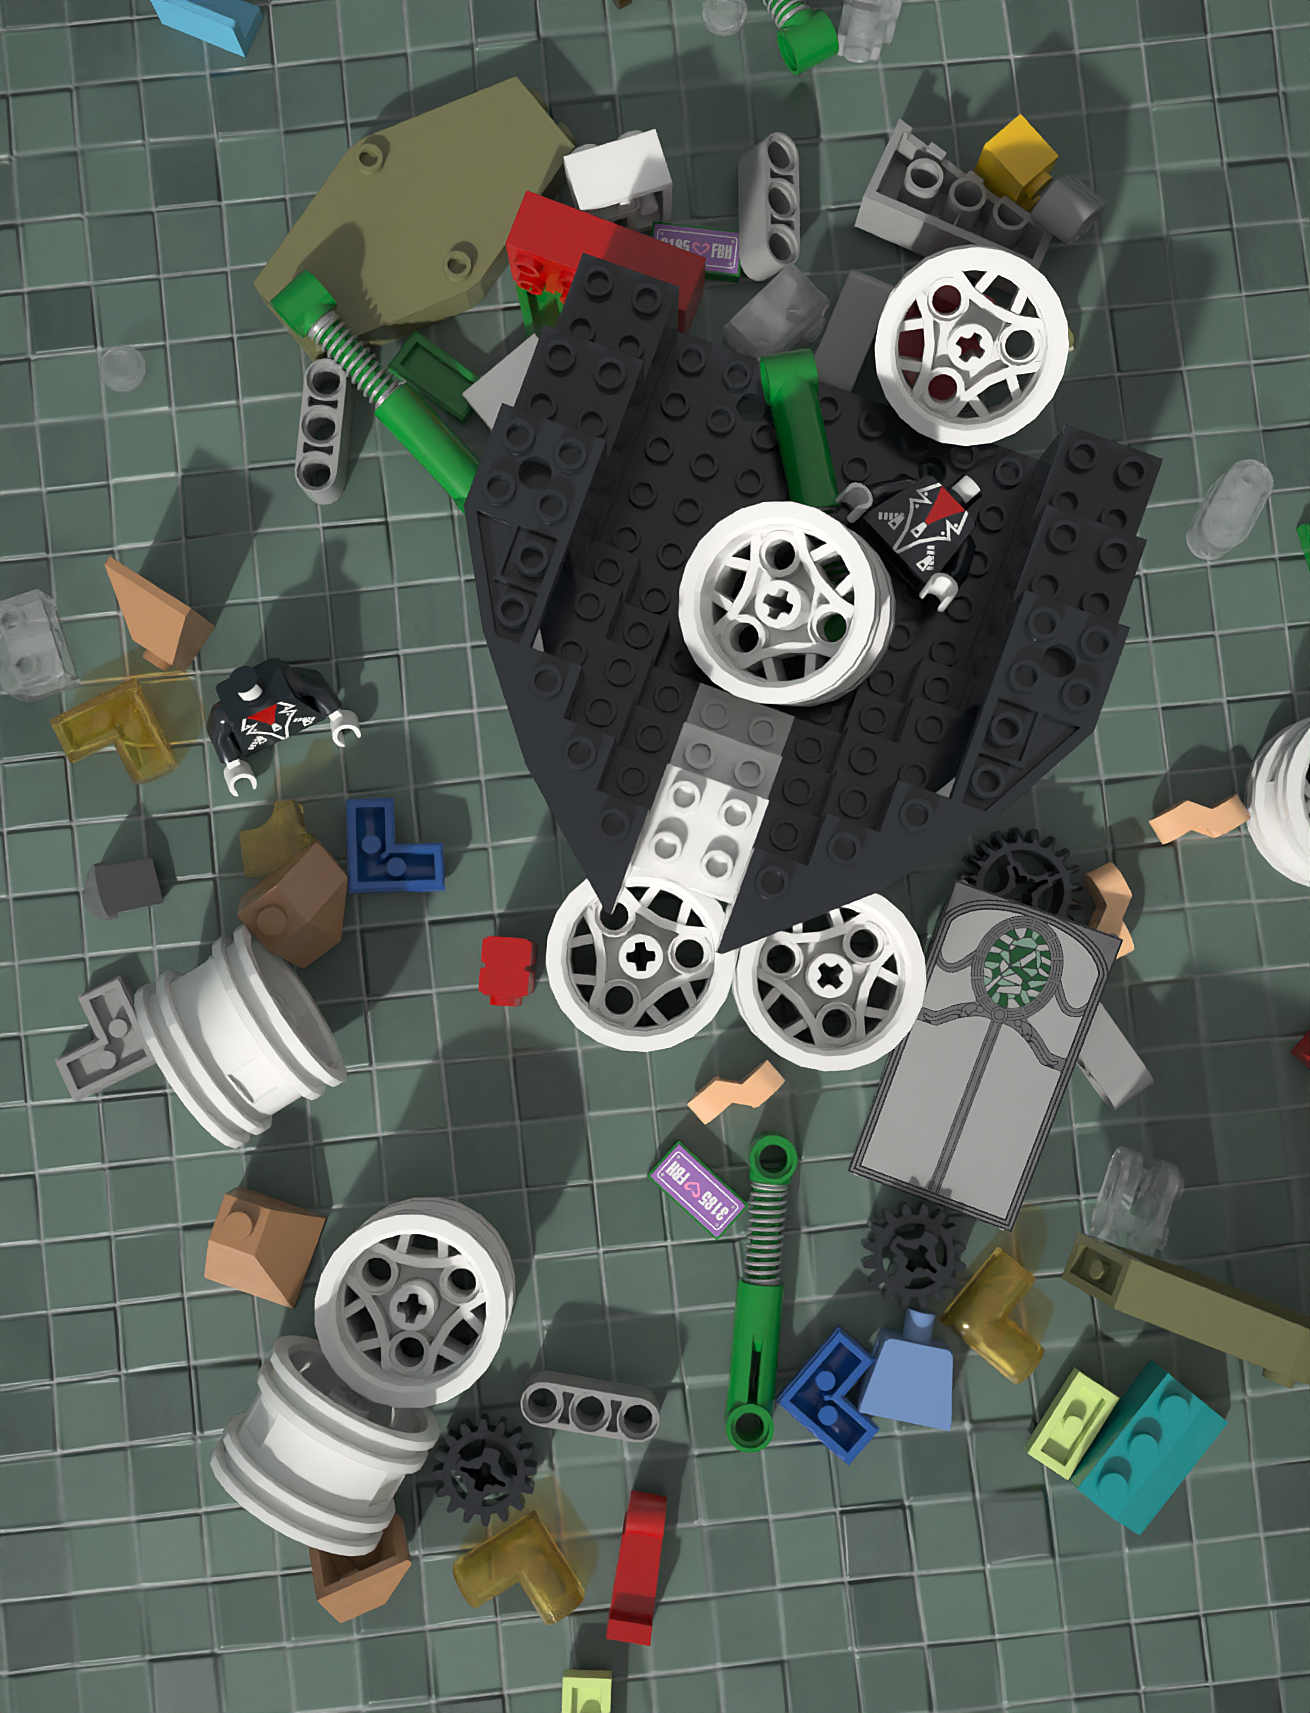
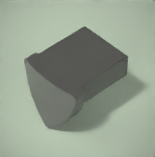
M147 858L106 866L105 862L93 864L84 884L83 901L86 907L96 917L103 920L118 918V914L151 908L162 904L163 899L153 859Z

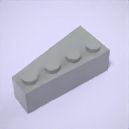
M899 118L864 193L855 227L924 257L948 247L969 244L997 247L1020 257L1038 271L1053 234L1032 219L1028 211L1010 198L1004 196L1000 199L983 185L985 180L976 173L969 170L966 174L945 159L947 152L931 142L929 145H926L911 134L913 128ZM979 270L962 271L964 274L977 280L984 273V271ZM997 275L990 283L991 286L1014 295L1017 289L1016 284L1000 275Z

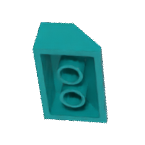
M1150 1360L1118 1400L1069 1480L1081 1493L1115 1521L1141 1535L1228 1422L1154 1361Z

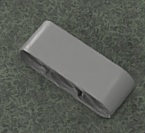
M774 132L741 155L738 163L739 260L744 273L755 281H764L797 261L800 253L799 155L793 140L782 132Z
M1070 174L1054 181L1036 204L1030 217L1069 246L1085 235L1108 203Z
M851 269L814 356L818 381L850 393L852 392L878 329L880 316L891 291L895 287L894 285Z
M328 358L313 362L307 368L304 376L294 469L295 478L308 498L321 505L337 501L345 488L354 405V388L349 378L345 377V371L339 370L340 364L335 365L333 360ZM332 379L340 381L339 387L335 392L331 394L319 393L324 382ZM329 424L335 426L334 434L330 438L321 441L315 439L316 431L321 426ZM319 470L330 471L331 475L326 484L318 487L310 485L311 477L315 472Z
M1099 1002L1076 1064L1101 1099L1115 1111L1152 1085L1154 1081L1146 1066Z
M547 1370L531 1375L525 1384L520 1400L523 1416L530 1423L541 1427L629 1442H644L656 1434L660 1425L659 1401L650 1389L643 1386ZM539 1388H546L554 1393L557 1401L549 1407H540L533 1402L531 1393ZM593 1396L603 1403L604 1409L596 1415H587L580 1410L578 1402L585 1397ZM640 1404L646 1406L651 1412V1417L647 1421L634 1423L626 1417L625 1412L629 1407Z

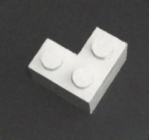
M656 129L647 132L639 130L629 131L621 135L617 141L600 146L586 144L575 149L570 155L563 156L566 181L575 209L610 222L622 219L624 227L639 233L651 230L653 221L671 223L672 180Z

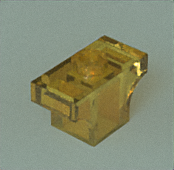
M295 800L274 802L273 814L266 824L256 829L239 831L245 878L251 880L265 879L314 841L313 834L306 833L302 803Z

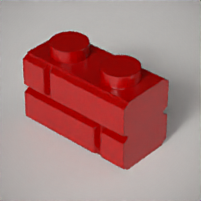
M488 936L482 939L481 962L485 963V967L480 968L478 991L483 993V995H490L489 1005L518 1007V1005H522L524 997L534 993L536 971L532 970L531 967L537 963L538 943L534 942L533 939Z

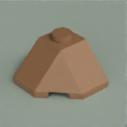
M316 839L242 895L237 917L269 952L304 969L341 941L348 874L321 842Z
M394 1514L388 1527L383 1529V1534L376 1548L366 1555H339L308 1546L316 1600L340 1624L386 1604L412 1564L404 1522L400 1515Z

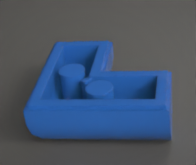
M394 798L346 799L349 895L445 891L443 843L395 844Z
M838 1324L776 1395L775 1401L849 1466L880 1430L879 1426L865 1413L859 1412L857 1406L845 1396L875 1361V1358L852 1334Z

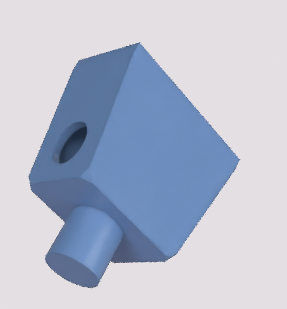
M908 1306L903 1332L880 1328L870 1352L875 1361L863 1373L855 1391L854 1402L859 1412L950 1431L952 1423L953 1352L946 1341L931 1338L936 1316L935 1312L924 1308Z

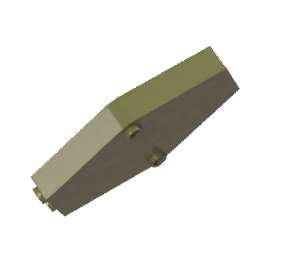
M515 76L366 136L348 149L253 282L264 303L313 362L328 358V351H321L322 345H316L315 340H311V337H304L303 339L299 337L285 323L269 302L304 269L312 273L334 298L338 305L335 311L340 315L341 322H346L345 328H352L350 334L352 336L358 335L357 341H364L362 347L364 349L370 348V350L409 335L414 330H421L470 310L486 297L509 264L506 240L526 190L554 200L567 182L563 156L570 155L575 150V147H577V142L569 128L563 122H559L556 125L547 114L548 107L534 87L527 90L518 77Z
M1078 1232L1061 1279L1113 1309L1263 1367L1262 1376L1275 1383L1293 1389L1296 1381L1310 1385V1316L1190 1269Z

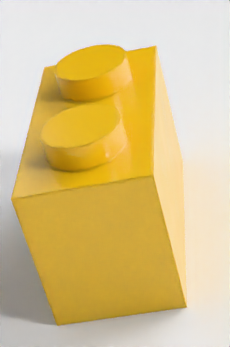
M1020 114L984 145L973 172L985 180L984 187L1000 199L1007 196L1031 214L1041 199L1039 195L1053 180L1050 172L1059 156Z

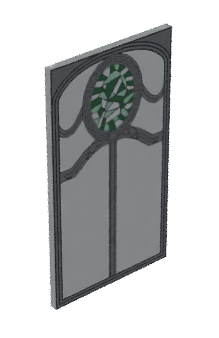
M955 879L925 959L927 984L922 1008L911 1030L890 1053L848 1171L856 1176L865 1177L996 1226L1000 1230L1012 1232L1123 939L1114 933L1102 932L970 885L965 880L959 881Z

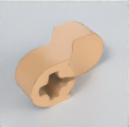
M1235 793L1208 808L1184 800L1157 814L1148 822L1160 842L1166 844L1191 830L1215 838L1243 824L1251 816L1238 794Z
M1109 862L1084 875L1086 887L1096 905L1088 927L1108 934L1114 933L1123 939L1116 958L1118 959L1134 950L1132 938L1122 920L1132 898V893L1121 872L1113 863Z
M767 1059L740 1081L723 1079L719 1075L712 1078L686 1104L704 1124H707L731 1103L749 1105L753 1108L759 1107L782 1086L785 1079Z

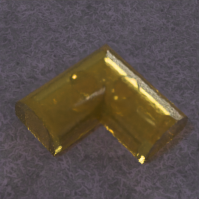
M136 678L49 720L71 763H76L114 744L132 782L135 784H144L171 773L180 765Z
M998 1246L938 1320L1009 1381L1017 1385L1034 1372L1045 1350L1036 1339L1009 1318L1008 1315L1038 1279Z
M535 1510L454 1561L452 1567L459 1590L468 1604L474 1609L479 1608L519 1582L544 1624L551 1625L572 1613L585 1597V1590Z

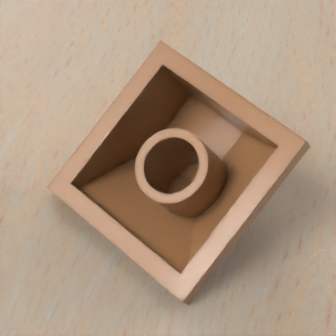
M109 556L104 565L132 640L146 648L141 657L165 672L173 665L185 673L215 626L189 606Z
M238 1186L225 1193L208 1240L204 1278L294 1309L327 1217Z

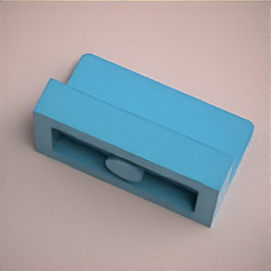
M150 0L162 24L245 58L263 20L260 7L243 0Z

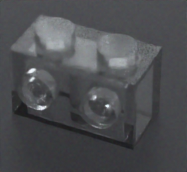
M843 0L837 33L839 52L837 55L844 56L847 60L856 63L878 62L882 45H892L902 0Z
M790 262L724 326L722 343L730 350L758 360L764 355L794 350L804 340L808 343L813 342L825 330L829 323L826 318L831 301Z
M35 589L0 601V683L5 692L11 694L12 697L30 703L81 686L54 598Z

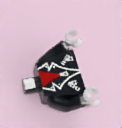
M964 474L946 490L931 475H926L920 480L908 476L880 481L867 486L856 482L851 483L835 499L837 504L844 501L853 507L854 510L846 517L847 520L853 523L864 512H868L863 516L858 531L916 591L920 598L923 599L926 594H934L941 601L937 610L943 612L957 594L958 589L968 578L976 549L971 534L977 524L966 510L982 497L978 485Z
M270 658L253 667H238L231 673L230 678L218 683L215 689L220 701L212 706L206 724L207 733L219 761L227 765L224 770V778L229 791L234 796H238L234 783L240 778L250 779L253 789L257 787V780L251 766L247 762L240 760L242 754L248 757L325 720L326 716L330 718L332 738L338 746H346L342 729H352L358 738L361 737L356 714L349 710L340 709L342 702L320 672L310 668L290 667L279 658Z

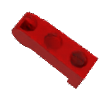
M631 1490L628 1509L624 1516L607 1618L606 1639L646 1646L651 1644L653 1613L666 1516V1495Z

